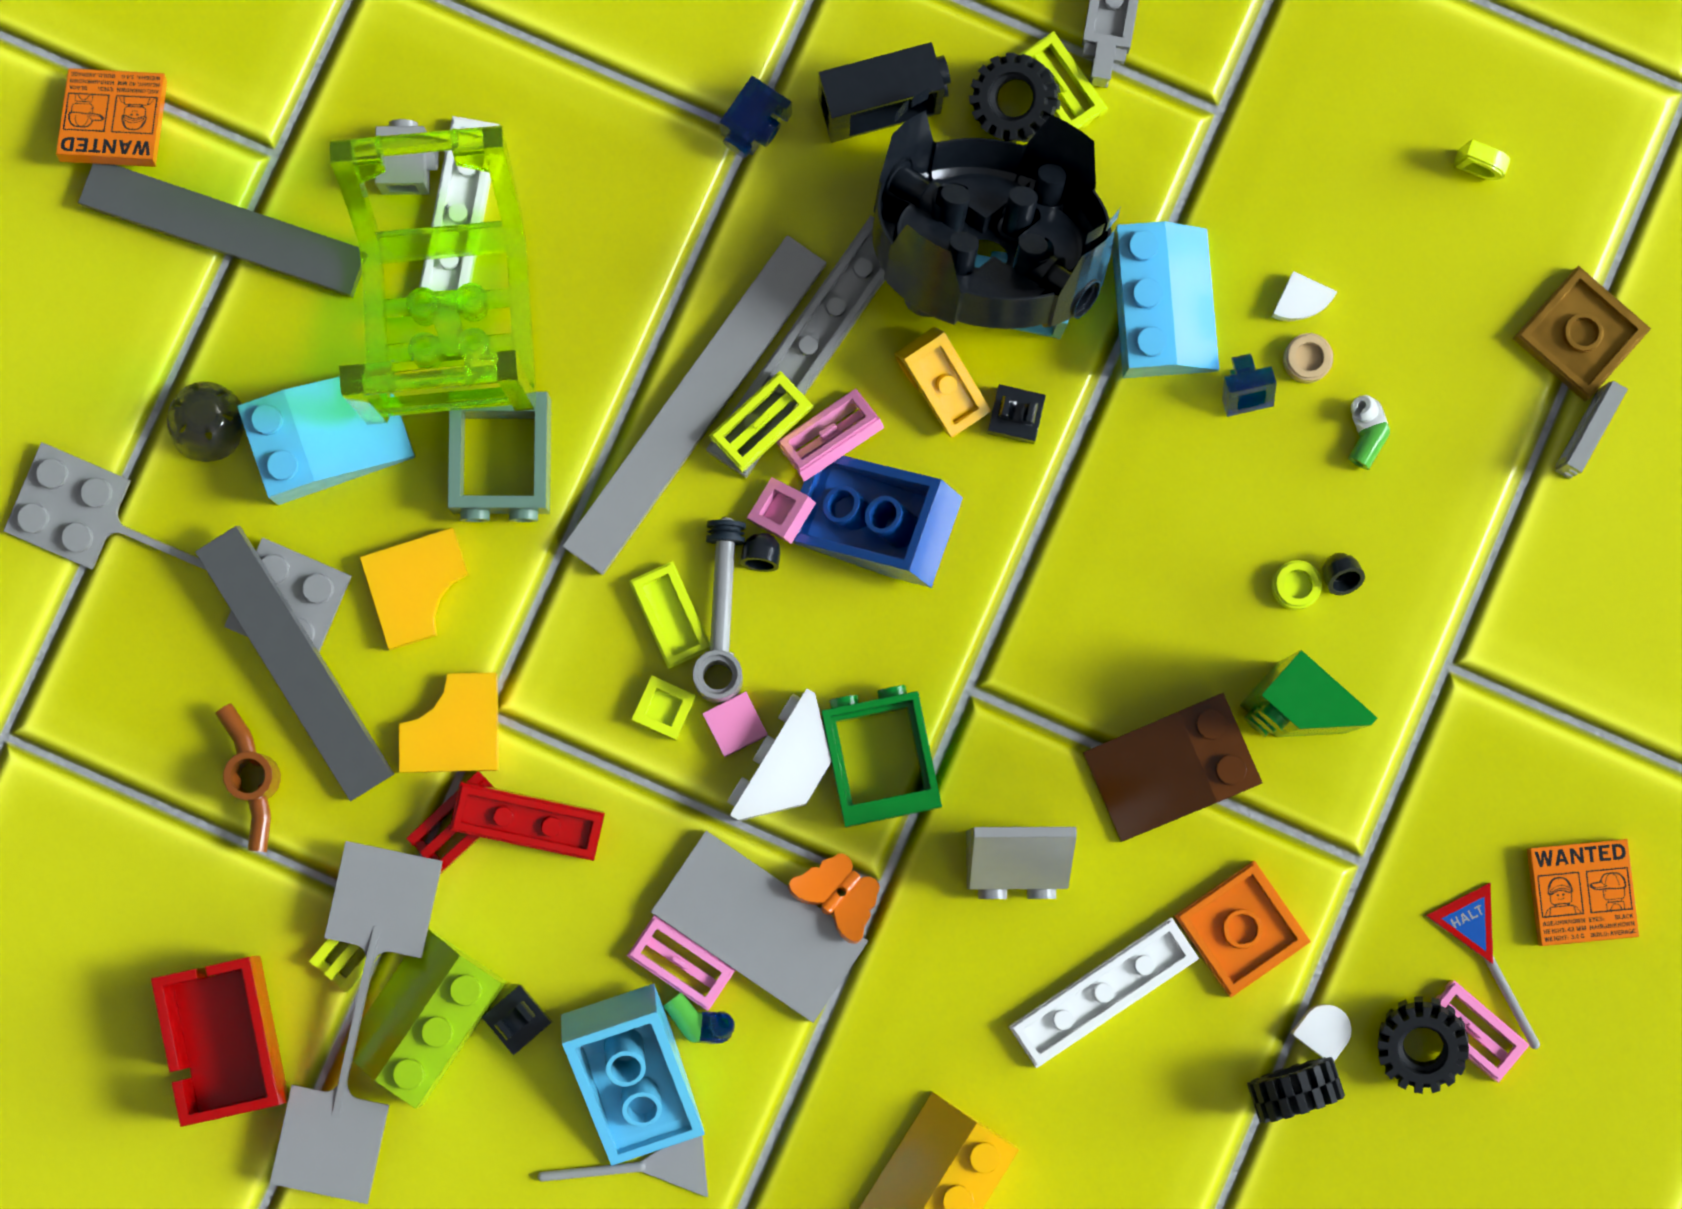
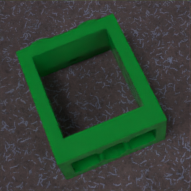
M906 685L878 690L879 699L859 703L858 695L829 700L831 709L822 710L821 712L845 828L940 809L942 807L918 691L907 693ZM907 709L924 791L853 805L836 723Z

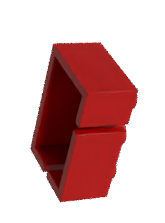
M250 956L205 966V968H196L151 978L169 1073L190 1068L191 1078L171 1082L180 1127L288 1102L289 1095L261 956Z

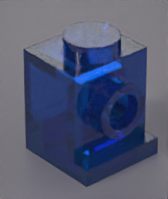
M751 76L719 122L721 135L725 137L723 143L743 158H746L749 154L753 155L760 144L767 147L781 127V123L777 119L780 117L787 122L791 117L792 101L754 76Z

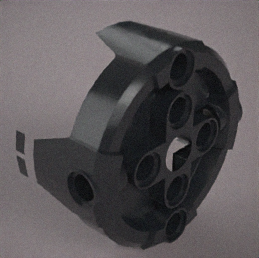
M930 88L913 97L911 108L928 99ZM909 100L896 112L895 122L907 112ZM925 110L906 121L892 134L877 189L873 211L875 215L872 228V242L876 257L885 272V281L904 298L908 309L919 316L935 317L952 325L961 322L972 326L997 329L1026 328L1042 325L1045 328L1065 322L1072 317L1075 319L1081 318L1096 301L1103 285L1111 256L1114 231L1111 233V226L1118 219L1120 208L1109 219L1107 210L1095 191L1094 141L1068 122L1051 115L1025 145L986 138H962L935 142L933 141ZM978 240H989L1002 246L1008 255L1006 264L993 256L981 267H975L979 247Z

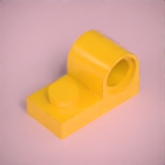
M933 327L894 353L895 359L905 376L922 393L944 431L951 438L991 412L990 407L944 331Z

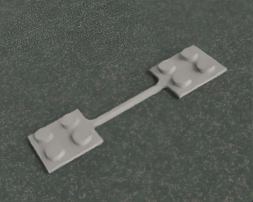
M41 442L4 528V532L90 569H94L106 539L114 533L124 534L205 569L198 557L128 528L120 522L118 511L131 480ZM262 538L256 551L318 652H320L352 576ZM231 611L224 627L247 636Z
M350 841L345 842L324 938L358 945L364 950L366 960L338 1085L330 1091L291 1085L270 1184L368 1204L389 1105L354 1097L348 1089V1078L374 961L383 952H393L422 958L443 861Z

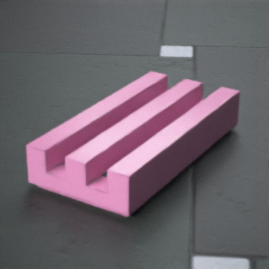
M855 388L776 443L805 482L882 430L884 426L877 414ZM856 409H859L857 412H855L839 424H835L847 415H849L850 413H852L853 411H855ZM820 435V437H818L817 439H815L799 451H795L807 442H809L810 440H812L813 438H815L816 436Z
M656 915L652 917L627 955L707 1011H709L735 972V969ZM657 929L722 972L717 980L652 937ZM646 945L711 988L707 996H704L642 954L641 952Z
M1450 980L1445 986L1446 989L1441 995H1437L1436 999L1441 1001V1006L1446 1008L1449 1004L1454 1008L1456 1017H1461L1465 1023V1031L1501 1061L1495 1067L1468 1043V1059L1492 1080L1499 1082L1528 1048L1529 1044L1455 980ZM1454 996L1514 1046L1509 1053L1449 1003Z

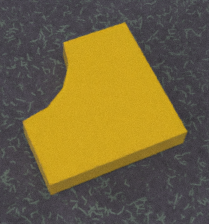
M453 527L360 557L390 651L437 636L435 616L440 599L452 584L469 575Z
M496 672L447 674L444 693L435 707L417 720L399 723L400 773L499 771L498 674Z

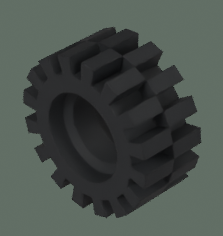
M1014 52L1006 53L1005 57L997 55L990 59L991 64L988 66L982 65L978 70L981 73L979 78L972 81L970 87L974 88L973 95H969V102L974 107L972 114L975 120L980 122V127L998 139L1016 143V141L1029 142L1051 115L1054 116L1056 109L1060 110L1061 101L1058 100V93H1060L1059 85L1055 83L1053 73L1044 64L1025 54L1017 55ZM1011 80L1025 81L1033 93V101L1026 113L1017 117L1006 116L998 105L1000 89Z
M1423 996L1414 997V1002L1409 1004L1405 999L1398 1003V1009L1395 1011L1391 1008L1386 1014V1020L1381 1022L1378 1038V1058L1381 1066H1385V1074L1390 1080L1394 1077L1398 1079L1399 1087L1406 1090L1407 1086L1410 1085L1414 1087V1093L1423 1094V1088L1431 1087L1432 1093L1439 1092L1440 1085L1446 1083L1448 1087L1455 1083V1076L1457 1074L1462 1075L1465 1070V1061L1468 1060L1469 1054L1468 1033L1465 1031V1023L1461 1017H1456L1455 1009L1449 1004L1446 1008L1441 1006L1439 999L1432 997L1431 1002H1423ZM1417 1028H1428L1435 1031L1443 1042L1441 1053L1435 1059L1427 1062L1412 1059L1406 1053L1403 1046L1407 1034Z
M1332 1057L1310 1060L1302 1064L1298 1063L1285 1069L1276 1070L1274 1073L1262 1075L1260 1078L1253 1079L1247 1083L1260 1123L1275 1122L1283 1118H1292L1298 1114L1309 1113L1311 1110L1326 1107L1325 1105L1338 1102V1100L1343 1099L1345 1096Z

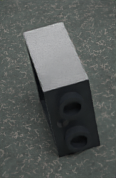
M930 42L819 72L818 99L830 142L833 143L904 124L925 110L927 117L941 114L943 98L949 96L947 84L951 83L944 55L936 57L933 44ZM930 88L928 99L911 108L913 97ZM909 100L907 112L895 122L896 112Z

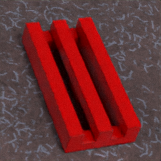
M477 771L467 781L495 788L480 771ZM457 791L406 838L418 849L423 857L443 861L440 874L447 870L481 838L467 834L442 859L435 852L457 833L449 830L450 824L428 845L423 840L428 833L453 811Z

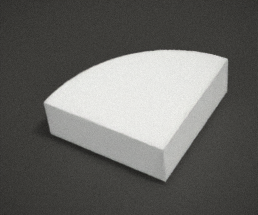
M1293 271L1271 317L1288 322L1309 318L1324 310L1335 297L1337 291Z

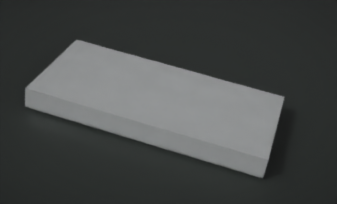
M705 831L651 911V913L813 1023L868 942L863 937L857 944L848 943L836 930L833 916L824 914L817 905L805 904L795 899L790 894L786 884L708 831Z

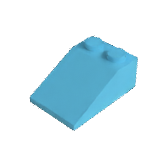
M384 366L284 389L237 406L267 496L277 505L415 458Z
M654 983L561 1014L562 1045L611 1166L705 1135L669 1020Z

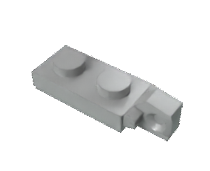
M1089 0L1081 46H1084L1082 57L1093 59L1089 80L1092 86L1108 88L1113 63H1125L1126 54L1129 53L1138 0Z

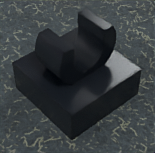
M999 384L987 434L1034 444L1046 395Z
M522 985L515 988L482 1017L513 1055L553 1022Z

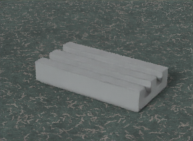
M1612 381L1597 390L1555 466L1556 472L1568 479H1571L1573 476L1575 477L1578 473H1582L1628 390L1626 387Z

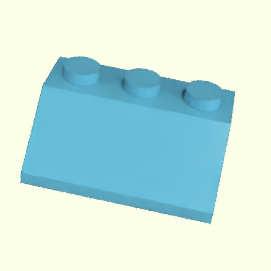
M1166 221L1117 225L1114 231L1112 255L1123 378L1218 372L1219 359L1207 229Z

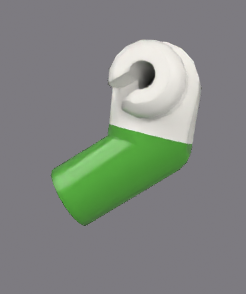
M1362 395L1355 398L1351 404L1352 418L1360 438L1348 459L1358 467L1369 470L1389 437L1390 427L1379 401L1371 396Z

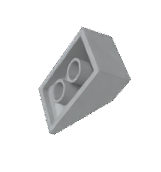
M973 827L967 830V889H978V899H1007V889H1027V899H1056V889H1068L1076 843V827Z

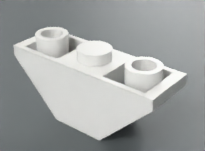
M809 689L805 690L801 698L794 693L791 695L778 719L785 722V725L776 740L767 735L753 758V761L760 764L751 781L742 777L727 802L734 806L730 816L736 820L743 821L806 805L831 765L832 760L816 695Z

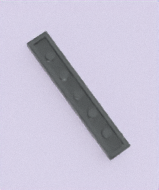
M92 164L78 202L82 207L351 298L355 294L369 255L366 249L117 165Z
M241 526L231 528L195 551L349 800L356 799L393 776V770Z

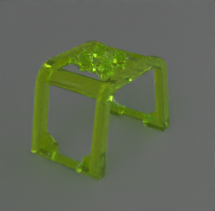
M503 126L453 128L452 130L387 136L377 135L376 137L330 141V163L358 240L363 282L366 364L339 366L342 397L367 425L387 423L389 416L512 405L515 411L535 410L536 375L526 235ZM452 150L456 166L484 171L490 174L501 221L381 232L378 231L364 183L386 172L384 156ZM506 253L509 288L484 290L476 283H467L456 290L433 292L429 288L420 287L411 291L408 297L385 298L383 264ZM510 307L511 333L486 335L479 328H469L463 331L464 327L459 315H462L467 321L477 322L487 315L488 309ZM411 316L421 326L434 324L438 336L429 332H422L412 337L410 342L388 344L387 318ZM464 360V365L439 367L444 361ZM413 361L420 369L396 371L392 363ZM492 383L500 385L497 388L390 397V394L404 391L459 386L471 387L472 385Z

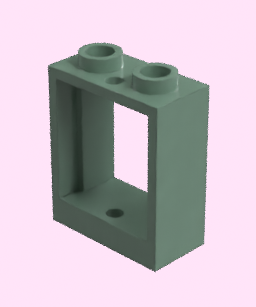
M450 391L448 508L453 514H460V521L488 522L490 521V514H509V521L537 522L538 514H550L551 398L548 392ZM465 419H535L534 496L464 495Z

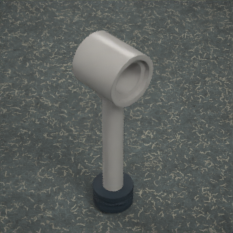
M728 517L707 521V528L712 530L707 531L711 535L706 536V542L716 544L710 651H706L697 660L693 669V680L697 692L703 699L715 704H722L736 697L743 684L740 663L734 657V653L729 652L735 545L745 544V538L740 535L745 534L741 530L746 529V523L734 521ZM714 665H723L732 673L731 682L723 689H712L704 682L706 671Z

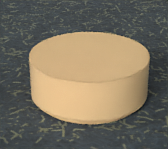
M1305 333L1295 337L1288 344L1283 354V365L1287 374L1300 383L1308 384L1319 381L1329 372L1333 364V351L1330 344L1323 337L1313 333Z

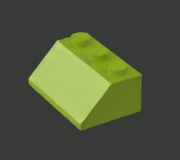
M428 928L422 958L408 955L404 957L361 1020L352 1061L374 1081L413 1108L417 1109L423 1106L507 981ZM346 1042V1044L344 1045V1047L342 1048V1051H343L344 1053H345V1050H346L347 1042Z

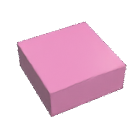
M771 477L747 519L754 525L791 544L816 502L806 494Z
M746 691L702 713L724 757L768 735Z

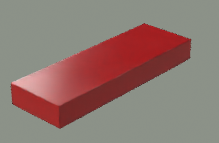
M460 781L449 830L594 861L605 813L604 811Z

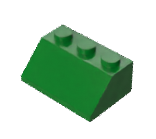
M1302 650L1277 662L1240 704L1248 712L1244 717L1245 721L1265 737L1269 733L1275 737L1346 734L1371 726L1377 719L1370 710Z

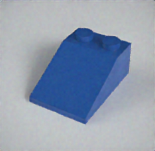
M842 456L803 483L800 492L809 496L816 504L792 543L891 578L932 588L963 499L942 479Z

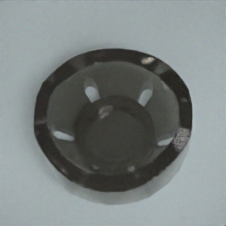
M207 381L194 382L179 391L172 400L167 415V427L176 449L189 459L202 462L221 460L232 454L239 445L244 431V425L237 408L238 405L242 404L238 397L226 387ZM223 415H227V416H229V417H232L233 420L230 421V420L226 419L225 417H223ZM187 424V426H186L184 432H183V433H180V431H181V429L184 427V425ZM208 432L212 434V439L210 440L206 438V433Z

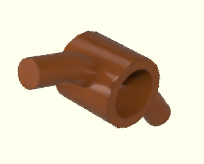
M230 703L215 713L233 740L237 753L226 763L223 771V781L227 791L234 797L248 801L251 812L248 851L267 852L271 823L268 799L278 790L281 782V773L274 760L256 752L254 739L249 728L233 704ZM250 762L254 766H262L265 771L264 782L252 793H248L243 789L241 785L242 778L240 777L242 769Z

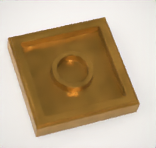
M1578 265L1513 337V340L1585 402L1591 398L1651 328Z

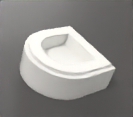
M1320 1004L1310 1008L1290 1034L1321 1058L1332 1057L1335 1061L1348 1044L1352 1029L1348 1016L1341 1009L1332 1005Z

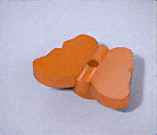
M837 854L832 858L825 859L821 862L819 868L811 867L803 875L793 877L789 882L788 889L795 899L805 904L821 905V910L824 914L833 915L836 930L848 943L857 944L862 940L865 925L871 917L870 910L875 907L877 894L880 889L876 879L872 877L861 878L856 871H852V861L845 854ZM837 890L844 891L845 895L839 896Z

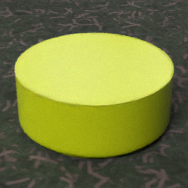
M1300 560L1290 561L1275 572L1271 582L1272 594L1281 606L1290 610H1301L1312 605L1318 599L1322 590V579L1317 569L1310 563Z

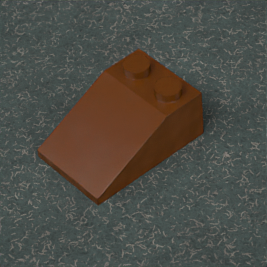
M1224 693L1083 752V756L1120 842L1263 784Z

